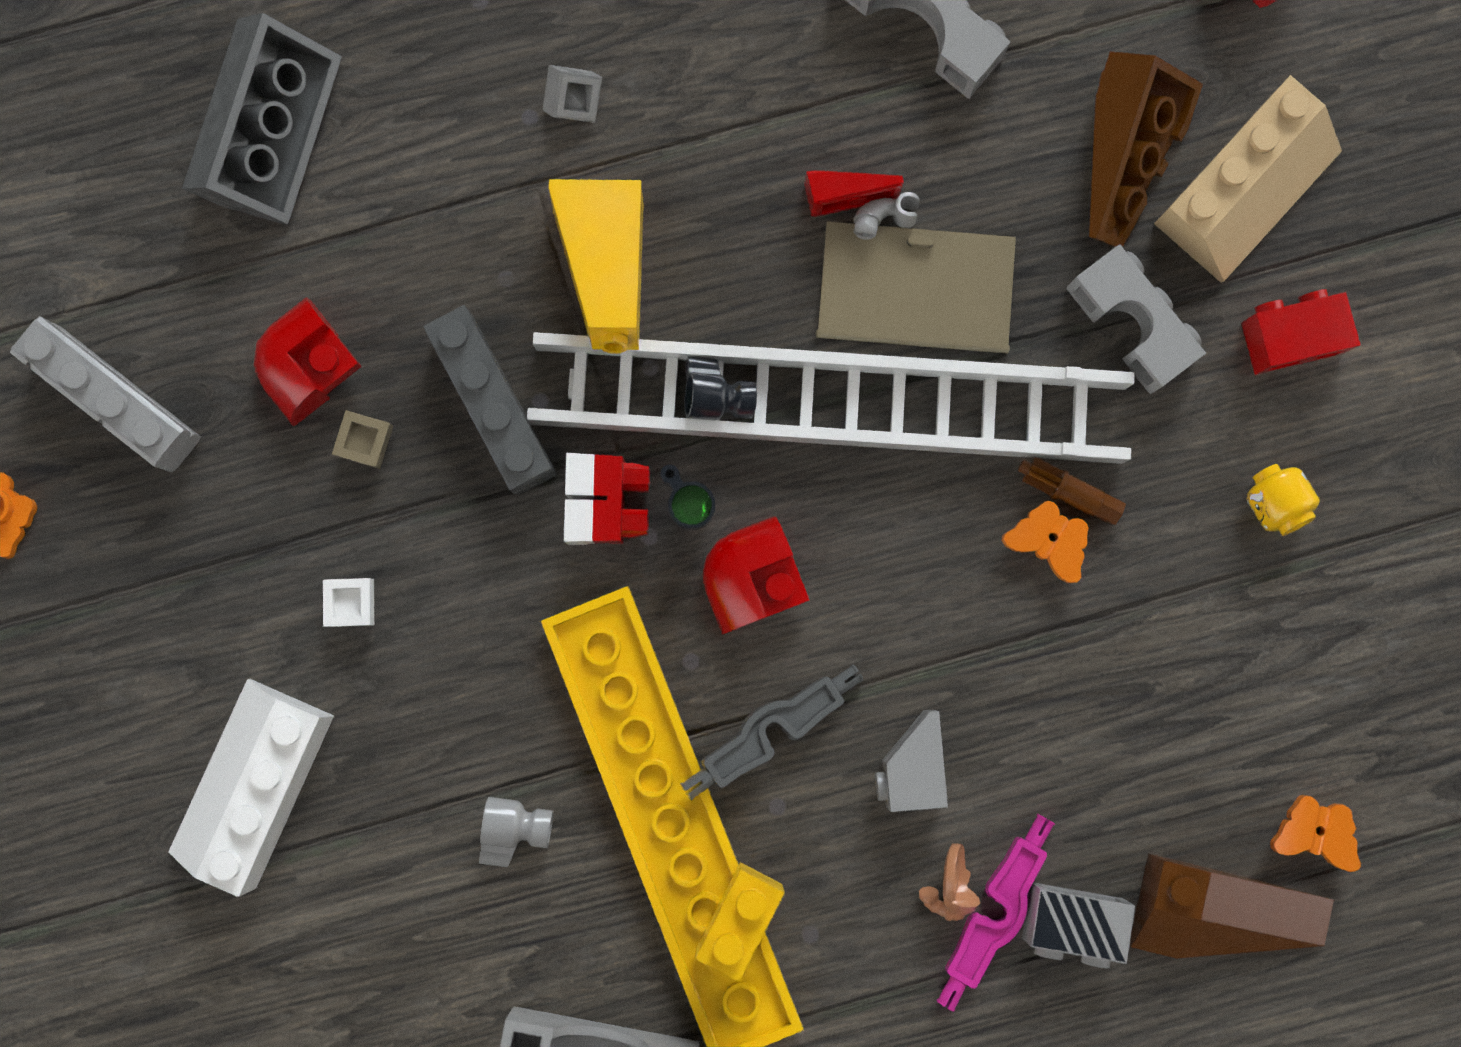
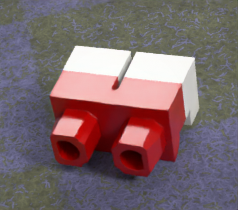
M566 453L565 495L570 500L565 499L564 542L568 545L595 543L624 544V538L647 536L649 534V511L647 509H625V492L649 493V466L626 463L623 456ZM588 499H607V500H588Z

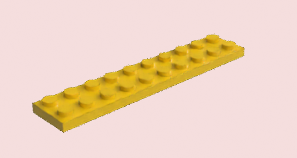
M626 586L542 620V626L706 1046L764 1047L803 1031V1025L766 932L761 938L740 982L695 959L696 948L739 864L709 788L691 801L686 795V792L689 790L684 791L680 783H683L699 772L701 768L630 588Z

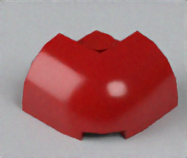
M307 297L267 328L256 343L254 358L256 375L263 389L293 426H296L330 399L328 393L362 367L338 337L337 332Z
M776 516L731 532L717 541L706 556L703 569L705 591L722 635L810 600L793 559L792 550Z

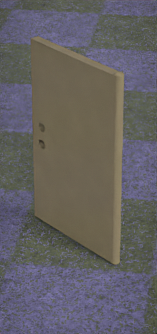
M826 223L818 329L815 333L817 338L1009 353L1016 237L878 226L877 234L874 238L863 240L854 234L855 224Z

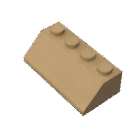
M1290 75L1154 224L1217 280L1223 283L1342 152L1326 105Z

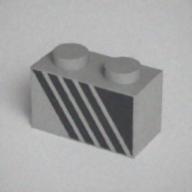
M1033 882L1029 889L1028 907L1022 939L1035 948L1034 954L1049 959L1063 960L1064 953L1082 956V963L1100 968H1110L1111 961L1127 964L1135 905L1119 897Z

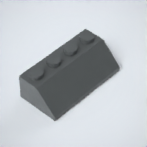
M264 13L238 18L182 189L228 209L277 223L288 224L342 56Z

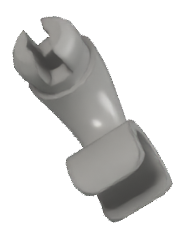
M905 192L899 195L897 199L881 198L865 203L854 217V234L863 240L874 238L877 234L878 226L887 216H893V221L901 228L913 227L917 220V214L904 211L903 209L916 210L920 202L919 197L915 193Z

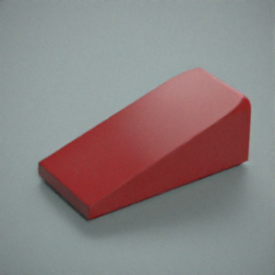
M806 171L804 186L811 216L818 217L862 207L865 203L876 199H897L904 181L903 177L899 175Z

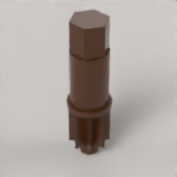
M1035 456L1032 462L1023 459L1017 469L1018 472L1024 474L1023 482L1050 495L1051 499H1058L1112 526L1116 525L1123 515L1126 503L1069 474L1070 472L1066 469L1061 470Z

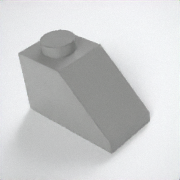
M923 710L883 758V772H875L877 800H885L886 808L890 812L948 807L939 711Z

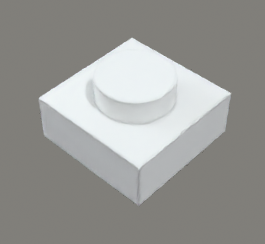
M374 579L323 580V627L374 625Z

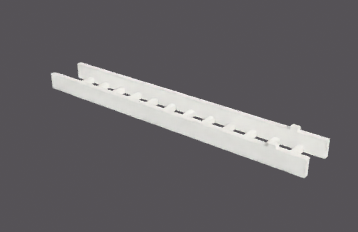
M533 333V345L537 351L575 353L574 369H570L568 399L572 400L571 411L528 408L527 420L531 425L1034 458L1035 456L1041 459L1117 464L1131 460V448L1085 445L1088 387L1125 390L1134 384L1135 372L1092 370L1069 366L1062 368L639 339V350H627L623 353L611 354L602 350L592 349L589 336ZM588 354L621 356L617 414L583 412ZM633 357L666 359L663 417L629 415ZM687 357L716 359L722 376L724 363L758 365L756 381L757 403L754 423L720 421V419L674 418L678 360L686 361ZM769 366L803 368L799 426L765 424ZM815 369L848 371L845 429L811 427ZM860 372L893 374L890 432L857 430ZM906 375L938 377L935 435L903 433ZM951 378L984 380L981 438L948 436ZM997 381L1029 383L1026 441L994 439ZM1042 384L1074 386L1071 443L1040 442Z

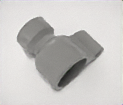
M488 797L481 827L479 864L508 868L516 846L522 840L528 841L530 846L548 849L554 811L537 808L533 812H527L519 801Z

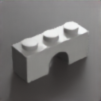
M1119 244L1079 274L1066 289L1093 323L1113 311L1126 312L1137 320L1141 330L1140 341L1137 347L1122 358V360L1132 372H1135L1134 375L1148 393L1152 394L1200 359L1206 352L1200 346L1202 341L1197 331L1189 324H1183L1173 312V304L1169 296L1162 289L1154 288L1143 274L1144 267L1138 257L1130 251L1126 252Z

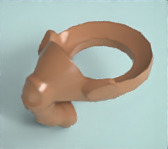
M952 844L947 852L943 876L944 901L938 899L939 891L934 887H923L919 890V899L924 902L925 907L931 912L944 917L947 921L963 919L965 915L975 911L980 904L979 897L967 887L971 874L965 866V850L962 844Z

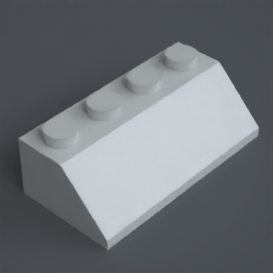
M247 679L170 847L169 853L194 878L232 895L240 897L256 889L334 715L252 679Z

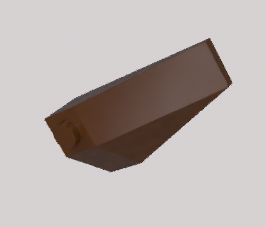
M1110 51L1105 68L1100 76L1099 87L1095 97L1089 237L1114 248L1119 244L1123 248L1147 204L1146 190L1154 176H1163L1169 165L1164 157L1173 141H1182L1188 131L1203 86L1201 82L1156 55Z
M1148 853L1129 946L1176 959L1325 946L1334 899Z

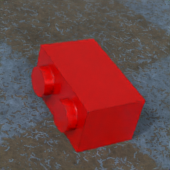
M1322 289L1298 297L1299 303L1284 306L1283 300H1275L1256 306L1254 308L1255 314L1241 323L1254 374L1257 375L1342 355L1360 346L1347 293L1343 292L1328 296L1327 289Z

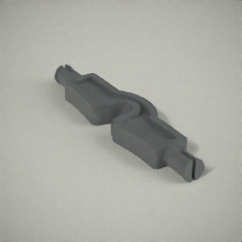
M852 664L833 679L827 676L820 677L789 700L769 702L754 710L742 723L738 735L703 758L701 763L704 768L683 783H680L684 791L689 790L686 792V795L692 801L693 798L713 784L723 788L742 774L770 760L774 756L775 751L766 736V727L772 722L781 728L788 739L798 740L802 738L819 721L844 703L842 694L864 681L861 674L854 675L859 670Z

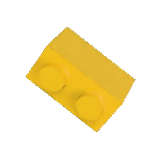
M740 862L696 948L695 959L740 982L785 893L783 885Z

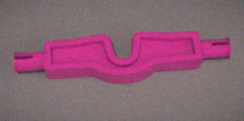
M1038 813L1025 839L1016 837L1013 840L1004 859L985 885V893L997 903L1002 904L1004 908L1002 917L993 920L978 912L971 913L966 920L957 946L945 966V970L950 975V978L936 1001L953 1012L966 987L969 986L975 989L978 986L997 949L1009 943L1017 935L1024 923L1028 907L1027 893L1047 858V853L1041 848L1053 825H1055L1054 822Z

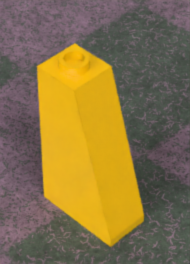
M549 179V192L554 217L592 349L602 350L611 354H619L627 350H639L643 237V194L641 180Z

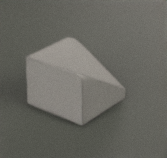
M549 65L543 111L556 118L595 122L602 77L588 70Z

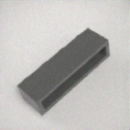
M462 305L424 325L425 332L509 490L516 496H519L557 476L558 474L532 425L528 422L524 410L476 320L467 307Z

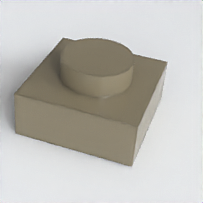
M346 410L332 455L380 469L394 426L388 422Z

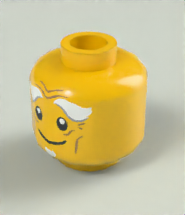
M1274 464L1252 477L1256 485L1248 491L1246 499L1266 531H1280L1281 535L1285 536L1316 519L1313 511L1318 507L1320 500L1299 468L1290 467L1281 470L1278 464Z

